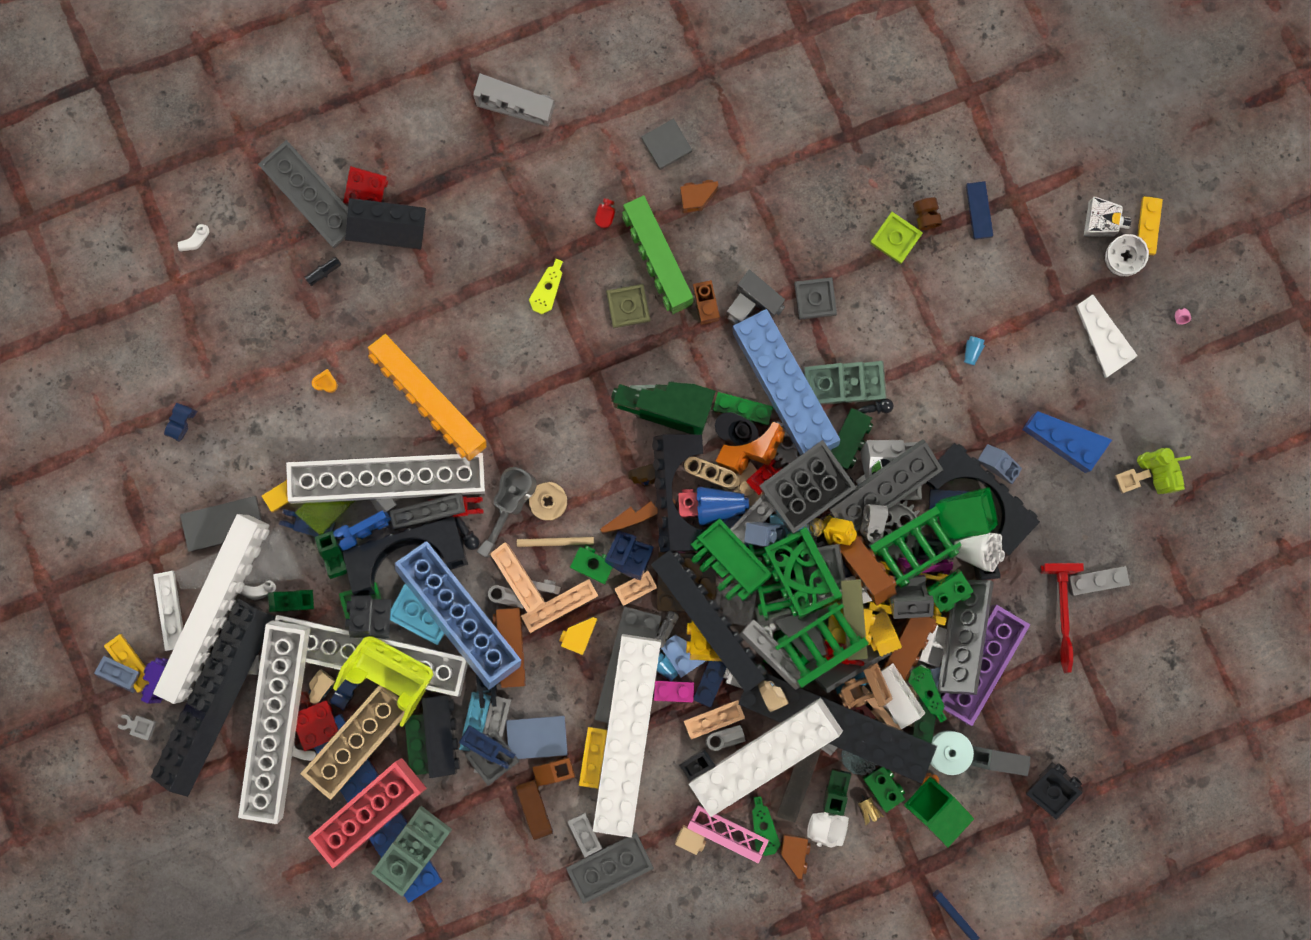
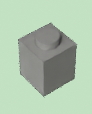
M740 293L727 310V319L734 325L747 319L756 304Z

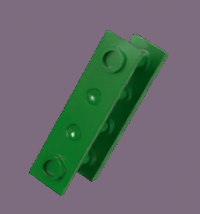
M936 506L870 545L869 548L875 555L882 556L897 579L895 588L900 587L901 589L910 583L909 580L948 556L951 559L960 553L959 550L962 544L958 542L952 545L938 524L937 518L940 511ZM923 526H931L946 548L944 552L939 555L935 554L921 533ZM910 534L916 538L930 559L922 565H919L904 542L905 537ZM893 544L899 547L913 568L912 571L905 575L902 574L888 553V547Z
M797 541L787 546H789L794 551V549L798 546ZM749 543V550L756 557L763 556L764 548L755 550L754 545ZM780 549V550L776 551V553H778V552H783V551H786V550ZM795 561L792 570L795 571L796 577H793L792 580L806 586L802 565ZM771 565L765 566L770 572L773 571ZM780 582L765 586L761 585L758 588L761 604H758L760 616H764L765 621H769L768 612L789 608L791 605L789 600L766 604L764 594L779 591L782 588ZM800 597L798 599L799 605L804 608L809 607V597L806 603L805 599Z
M837 602L827 608L829 612L791 637L785 635L777 640L779 644L775 648L779 650L784 647L799 670L801 678L797 681L801 687H804L869 644L865 636L860 638V636L855 634L841 613L840 609L845 606L843 603L840 605ZM831 615L835 616L850 639L849 643L851 645L845 649L839 646L823 621ZM816 625L834 651V656L828 660L826 657L823 658L806 632ZM799 636L817 661V667L812 671L806 668L790 644L791 641Z

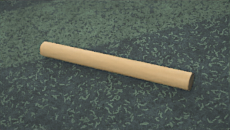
M594 537L517 539V547L594 545Z

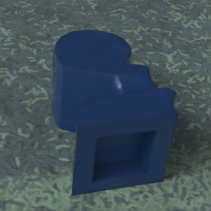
M176 403L172 409L173 414L169 417L170 422L165 428L164 435L180 442L188 430L187 419L193 418L198 411Z
M345 679L334 693L330 703L344 711L354 697V689L359 687L361 683L354 684Z

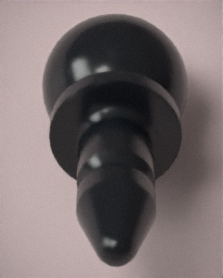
M886 398L880 402L875 401V405L863 406L857 409V411L864 414L877 411V414L881 412L890 413L893 410L894 404L890 399Z
M457 517V526L463 534L461 538L464 540L465 547L469 550L477 549L480 543L479 538L473 535V531H469L461 518Z

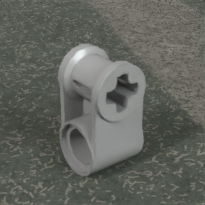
M866 504L864 507L860 532L871 543H875L883 538L888 518L887 506Z

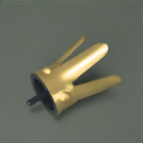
M861 795L863 801L859 802L858 805L862 810L865 825L870 822L869 816L874 822L880 816L884 817L874 805L872 797L865 799Z

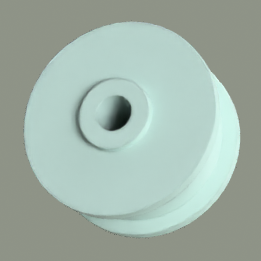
M949 730L939 732L933 736L932 743L938 745L931 765L936 770L947 775H958L969 768L974 753L972 744L967 737L961 733Z

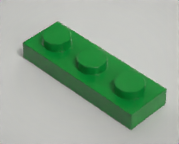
M718 392L713 411L722 414L726 412L736 413L750 419L752 422L768 426L773 406Z

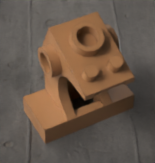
M878 663L872 664L863 670L866 677L858 680L851 678L846 681L839 693L844 707L848 706L849 709L853 706L857 708L866 704L865 700L875 698L879 707L893 700ZM869 683L872 692L864 694L860 685Z

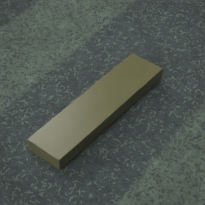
M861 579L841 581L842 600L845 605L843 607L844 617L857 636H860V638L866 637ZM846 635V644L849 647L851 645L849 643L850 639ZM867 646L848 657V660L868 659Z

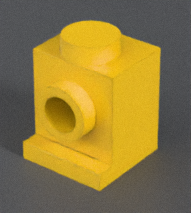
M834 517L830 519L823 530L829 545L835 542L850 546L857 535L852 521Z

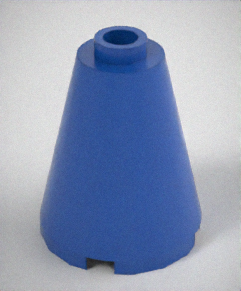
M697 487V508L700 525L716 522L719 518L724 520L746 513V509H749V498H745V495L742 493Z

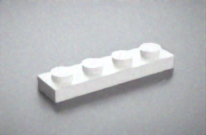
M175 571L153 574L165 651L174 650L183 630Z

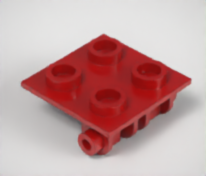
M350 166L343 203L348 204L349 198L382 202L384 189L388 186L387 176Z
M327 700L298 711L296 732L304 751L329 742L339 731L332 714V706L328 704Z

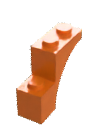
M772 422L769 429L760 438L742 446L723 445L716 462L720 467L731 470L738 475H742L743 471L747 468L749 459L769 465L776 456L779 444L784 440L785 431L780 424Z

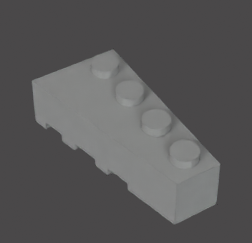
M479 74L473 93L477 107L549 127L555 107L554 100L550 96L539 95L530 90L519 88L483 74Z

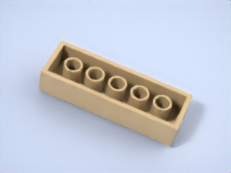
M379 685L301 772V775L329 800H332L401 722L405 712L397 706L399 697Z

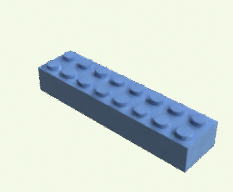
M765 309L733 325L734 337L800 456L821 440L825 442L830 450L839 446V436L768 310Z
M427 541L395 562V571L489 690L520 668L521 659Z

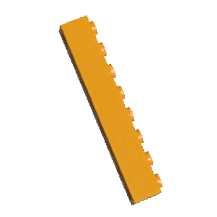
M386 334L368 347V358L374 365L378 364L381 367L380 370L383 375L393 380V385L398 391L402 390L406 394L405 397L409 403L415 404L418 407L419 413L431 421L430 424L436 431L440 430L442 432L444 440L449 445L453 444L456 447L455 450L461 458L465 457L470 461L487 447L486 439Z

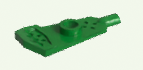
M923 665L914 668L911 671L909 683L930 713L938 717L940 723L947 720L943 713L945 706L933 680L931 670ZM929 690L933 692V697L928 696L927 692Z
M761 796L755 797V808L752 810L754 833L769 840L767 844L769 847L766 846L763 855H773L781 844L768 807L763 805ZM762 822L767 823V829H761L760 824ZM755 839L756 851L759 852L763 842Z

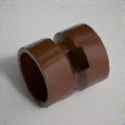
M925 198L913 203L915 215L918 216L916 221L919 230H929L943 224L941 214L937 212L939 209L937 198Z

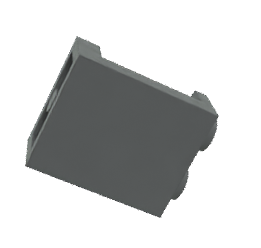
M925 575L915 576L909 580L910 583L901 589L900 587L895 588L896 595L888 599L894 619L933 617L934 599L933 596L928 595Z

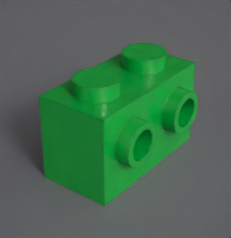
M959 569L927 588L928 594L933 596L934 603L940 612L951 610L956 602L967 600L971 597V593L974 592Z
M879 766L862 777L882 810L888 812L906 800L903 796L905 792L899 783L896 785L892 780L894 777L892 771Z

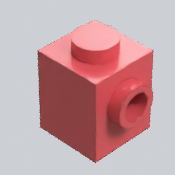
M693 489L682 490V493H678L680 516L682 518L698 517L697 492H693Z

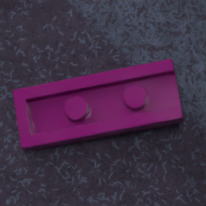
M905 557L897 559V566L904 575L913 570ZM917 560V562L919 563V565H922V564H924L925 562L929 561V560ZM942 560L922 573L942 571L943 574L948 575L950 570L953 569V562Z

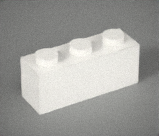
M892 663L881 670L893 698L884 707L891 712L894 723L903 729L920 719L925 714V711Z

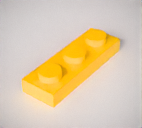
M1144 196L1141 201L1137 236L1142 238L1147 244L1149 255L1154 256L1157 249L1163 199Z
M119 634L105 644L104 647L114 661L140 672L133 686L136 692L140 693L149 684L148 681L143 679L145 665L124 636Z
M588 727L579 786L597 789L599 787L607 736L606 729Z

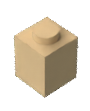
M683 825L675 845L697 855L698 851H703L706 841L704 836Z

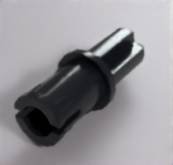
M334 257L322 266L318 265V268L304 277L310 286H313L324 277L327 278L329 273L341 266V262L337 257Z

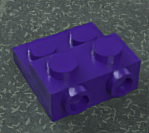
M156 657L155 661L147 664L144 669L145 675L143 679L148 681L149 684L143 688L141 701L147 704L161 703L162 698L154 695L153 692L169 659Z

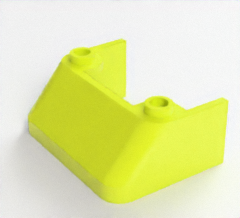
M368 636L361 641L341 667L333 689L337 690L345 679L351 683L359 684L367 678L399 695L397 706L405 712L400 722V726L403 727L433 677V671L427 665L381 640Z

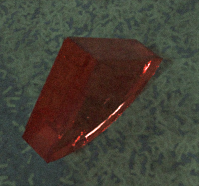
M307 691L301 692V704L304 703L307 708L315 705L310 702Z

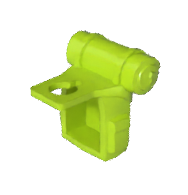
M1160 448L1154 452H1145L1138 456L1137 462L1142 469L1151 470L1157 494L1175 493L1185 490L1182 471L1178 462L1191 459V456L1174 458V453L1170 448Z

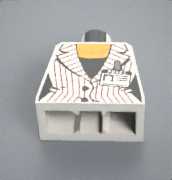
M1093 197L1088 203L1084 236H1115L1120 228H1130L1131 218L1122 216L1123 207L1121 205Z

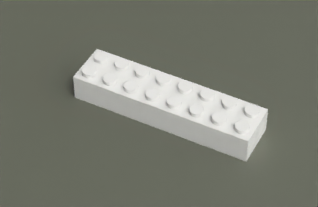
M819 698L717 763L713 769L693 779L689 786L708 815L712 817L838 738L843 730L823 700Z

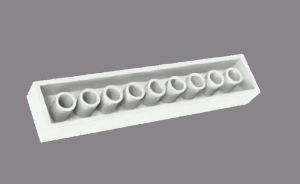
M479 453L470 461L465 457L461 458L458 454L286 463L288 502L291 504L449 496L457 493H462V495L485 494L483 453Z
M236 515L153 692L154 695L173 704L188 701L197 678L200 676L205 662L211 654L212 647L219 638V632L223 629V625L228 619L226 617L229 611H231L232 606L236 603L235 598L244 587L243 581L253 568L251 564L261 551L260 545L262 540H265L269 534V524L250 515Z
M276 615L275 621L311 627L306 662L340 670L364 639L350 638L349 630L282 615ZM377 638L432 669L433 677L426 688L427 690L453 696L461 695L468 666L463 656Z
M270 621L265 626L238 818L278 824L283 818L311 628L309 626Z
M622 634L593 832L632 837L661 644L659 639Z

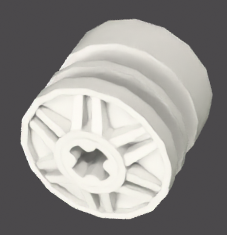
M1133 234L1117 237L1105 252L1107 267L1118 276L1136 274L1146 265L1149 258L1147 244L1142 238ZM1128 252V256H1131V258L1124 261V257L1121 254Z

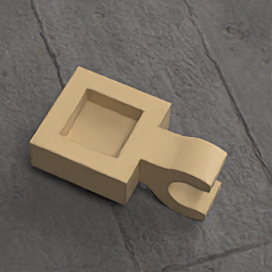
M1134 469L1115 475L1121 494L1141 487L1139 481L1151 477L1149 469L1137 474Z

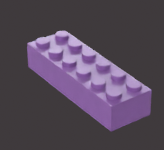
M998 605L990 607L977 695L942 693L941 699L945 706V712L965 724L973 726L1030 626L1029 623Z

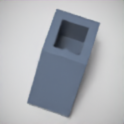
M988 444L978 459L986 469L1010 484H1013L1022 469L1004 450Z
M762 522L747 523L744 542L760 546L774 544L786 537L785 525Z

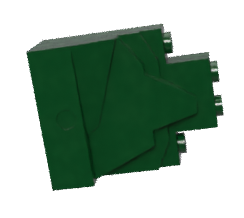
M668 382V385H630V387L619 384L618 389L614 388L612 392L611 402H613L614 408L635 414L637 418L691 435H702L716 391L696 384Z

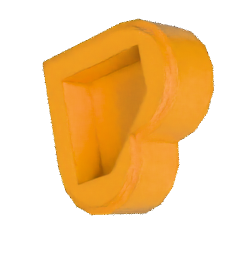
M328 369L315 376L312 380V386L318 391L325 390L328 393H333L337 390L338 384Z

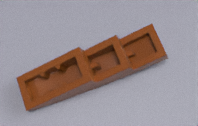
M649 502L636 513L632 507H629L602 527L600 531L603 534L640 524L657 516V507L652 502Z

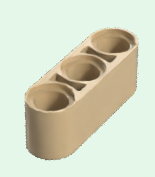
M689 457L684 463L685 470L692 476L730 490L735 489L739 485V477L731 470L697 457ZM693 462H698L697 470L691 471L690 465ZM716 469V475L708 478V471ZM732 475L734 481L727 485L725 479L727 476Z

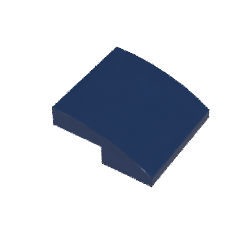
M618 530L605 558V562L621 573L641 581L653 554L654 547L636 541L637 536Z

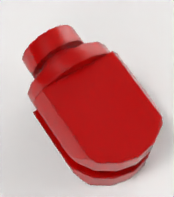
M604 198V205L599 204L594 219L599 227L608 228L612 224L615 215V208L611 207L612 205L614 206L615 202Z

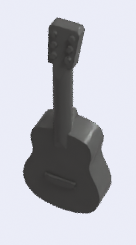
M509 467L502 473L499 491L494 498L495 506L500 509V516L488 540L484 541L477 553L487 558L490 556L495 547L494 543L509 513L513 515L519 514L523 504L534 494L537 482L532 474L518 467Z

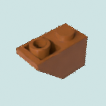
M705 180L702 184L691 182L680 187L683 213L702 211L718 190V181Z
M712 280L693 284L700 325L718 322L720 315Z
M570 757L532 767L537 786L552 784L575 777Z
M783 833L780 854L797 878L802 879V875H806L807 872L805 856L810 853L811 843H808L806 837Z

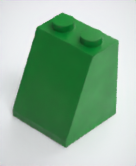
M990 487L940 499L936 503V507L940 511V527L948 539L989 534L999 524Z
M931 777L904 804L947 847L974 820L959 801Z

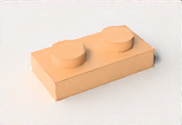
M649 571L643 574L641 581L634 578L615 588V591L624 606L657 589V586Z

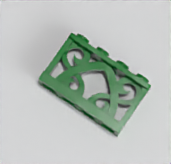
M807 527L764 547L763 558L767 565L771 564L773 571H771L772 576L776 582H780L782 586L780 591L784 599L788 598L791 603L789 609L794 617L797 616L801 620L833 603L842 601V594ZM800 539L802 540L794 551L787 546ZM780 549L786 550L791 554L790 557L780 554L784 558L782 562L775 559V553ZM801 555L803 558L804 555H809L810 559L805 562L798 556ZM795 561L805 567H816V570L810 576V587L798 584L790 579ZM784 567H785L784 576H783V574H782L780 568H784ZM816 577L820 578L822 582L820 584L816 583L817 587H814L813 580ZM790 588L793 589V590H795V591H797V592L794 594V596H793V594H792ZM808 594L812 595L813 601L809 607L804 608L799 605L798 599L800 597H803L806 603ZM830 594L831 597L817 603L816 595Z

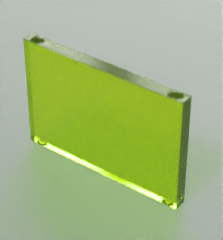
M356 500L304 503L295 514L315 532L322 535Z

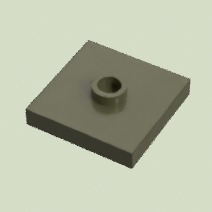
M644 284L606 291L613 329L650 322Z

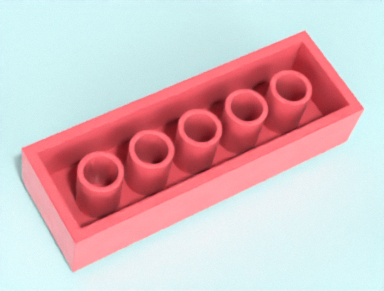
M401 758L388 767L308 838L330 866L335 868L427 788Z

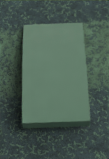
M883 361L836 363L805 367V378L820 404L864 402L887 398Z
M420 806L371 873L403 897L452 829L424 807Z

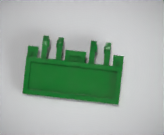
M720 518L691 544L696 551L704 546L691 559L694 564L707 554L711 556L700 566L702 572L711 567L722 579L730 574L717 587L719 591L726 589L733 581L737 584L726 594L725 597L728 600L737 595L744 601L772 576V573Z

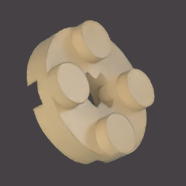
M553 482L537 485L534 494L529 498V506L537 518L553 521L565 512L567 496L558 484ZM552 497L553 505L544 506L545 502L543 499Z

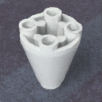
M989 533L953 539L954 545L958 542L962 544L959 550L960 553L956 557L984 571L993 572L999 562L1004 560L1005 552L1002 550L1001 534Z

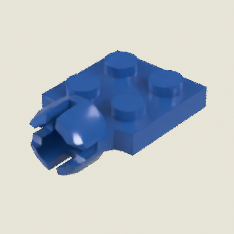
M382 510L352 527L348 525L342 526L333 532L334 537H337V539L342 538L338 544L342 550L350 549L357 544L356 538L361 537V539H364L372 534V530L377 528L381 530L387 527L391 517L389 513Z

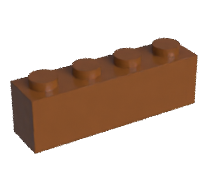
M856 535V539L850 546L840 544L842 560L856 579H861L862 588L877 606L896 595L895 586L897 584L891 575L888 576L886 574L884 565L875 560L876 557L873 551L865 547L866 544L860 535Z
M521 608L496 610V614H493L494 626H497V630L521 659L520 668L498 684H501V688L526 686Z
M936 616L908 618L898 635L902 648L891 652L880 670L893 663L907 683L911 674L909 673L911 667H915L920 657L918 654L920 650H924L929 640L927 637L929 633L933 634L937 627Z

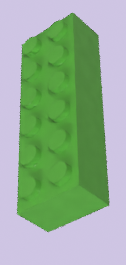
M643 195L624 204V211L622 212L623 221L626 227L630 226L631 228L630 235L633 242L639 244L638 252L642 260L647 261L646 268L650 277L654 276L655 278L654 285L658 294L662 293L664 296L663 304L666 310H670L673 315L692 306L693 296L645 196Z

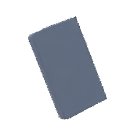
M103 656L94 674L109 683L134 693L135 689L133 686L140 672Z

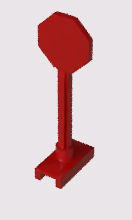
M1045 563L1044 566H1040L1041 574H1056L1059 585L1060 621L1063 635L1060 649L1061 665L1064 673H1071L1073 646L1069 637L1067 582H1069L1068 574L1081 573L1084 571L1083 563Z

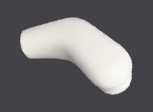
M199 224L189 239L178 242L179 251L198 249L209 235L208 226Z
M271 580L265 581L264 584L256 587L244 585L239 594L252 600H259L267 597L269 592H275L276 585Z

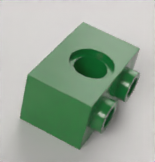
M586 545L584 548L579 547L570 568L605 585L613 570V567L605 562L607 555L602 554V556L594 554L596 550ZM597 559L599 561L598 568L590 569L588 567L589 560Z

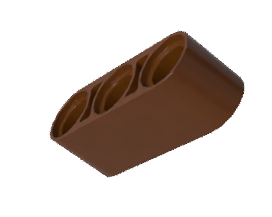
M532 780L516 786L533 839L537 840L553 834L536 781Z

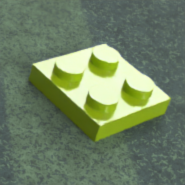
M891 212L870 244L901 265L923 232L894 212Z

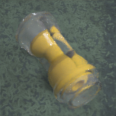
M830 512L825 517L814 518L804 528L807 527L813 538L818 537L824 533L823 530L834 516Z

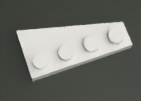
M1091 295L1076 306L1084 328L1089 334L1091 345H1093L1097 354V360L1102 366L1105 378L1137 357L1135 351L1094 295Z

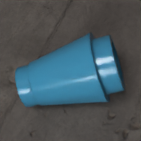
M970 336L966 342L965 363L975 365L985 347L983 345L985 340Z
M660 652L657 672L672 681L678 675V672L666 654L663 655Z

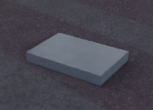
M565 716L506 720L508 746L518 759L568 755Z

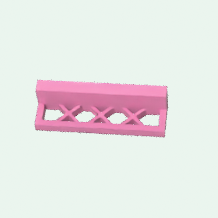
M698 805L687 827L688 829L759 863L768 844V839L717 814L712 816L717 820L712 821L708 815L710 822L702 825L696 822L697 816L700 811L707 815L708 813L705 808ZM724 822L728 831L723 833L716 832L714 823ZM736 830L742 831L745 840L740 842L733 840L731 832ZM753 839L762 841L763 845L760 851L757 852L751 849L749 841Z

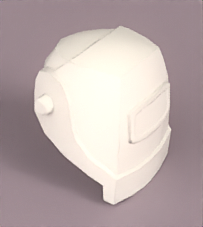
M826 812L813 813L809 820L807 836L812 841L817 842L819 847L822 845L827 847L842 846L847 833L849 818Z

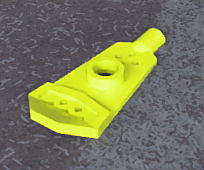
M556 259L554 265L548 267L529 298L534 312L544 314L552 310L562 276L560 268L563 261ZM547 283L552 284V288L550 290H547L545 288V285Z

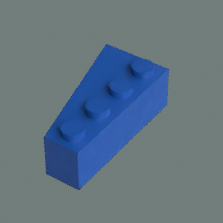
M1038 411L1032 414L1022 429L1084 473L1090 472L1112 441V439Z

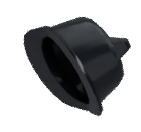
M726 412L719 415L715 421L714 426L718 436L735 446L746 445L758 439V430L755 424L748 418H744L736 413Z

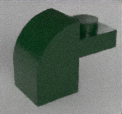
M334 531L315 537L318 552L324 560L330 580L347 574L342 552L344 550L338 545L340 541L337 537H334Z
M313 590L268 593L269 612L314 609Z
M831 769L824 796V812L844 816L851 772Z

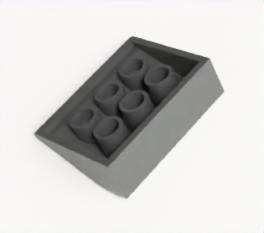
M823 440L759 485L787 530L793 534L857 488Z

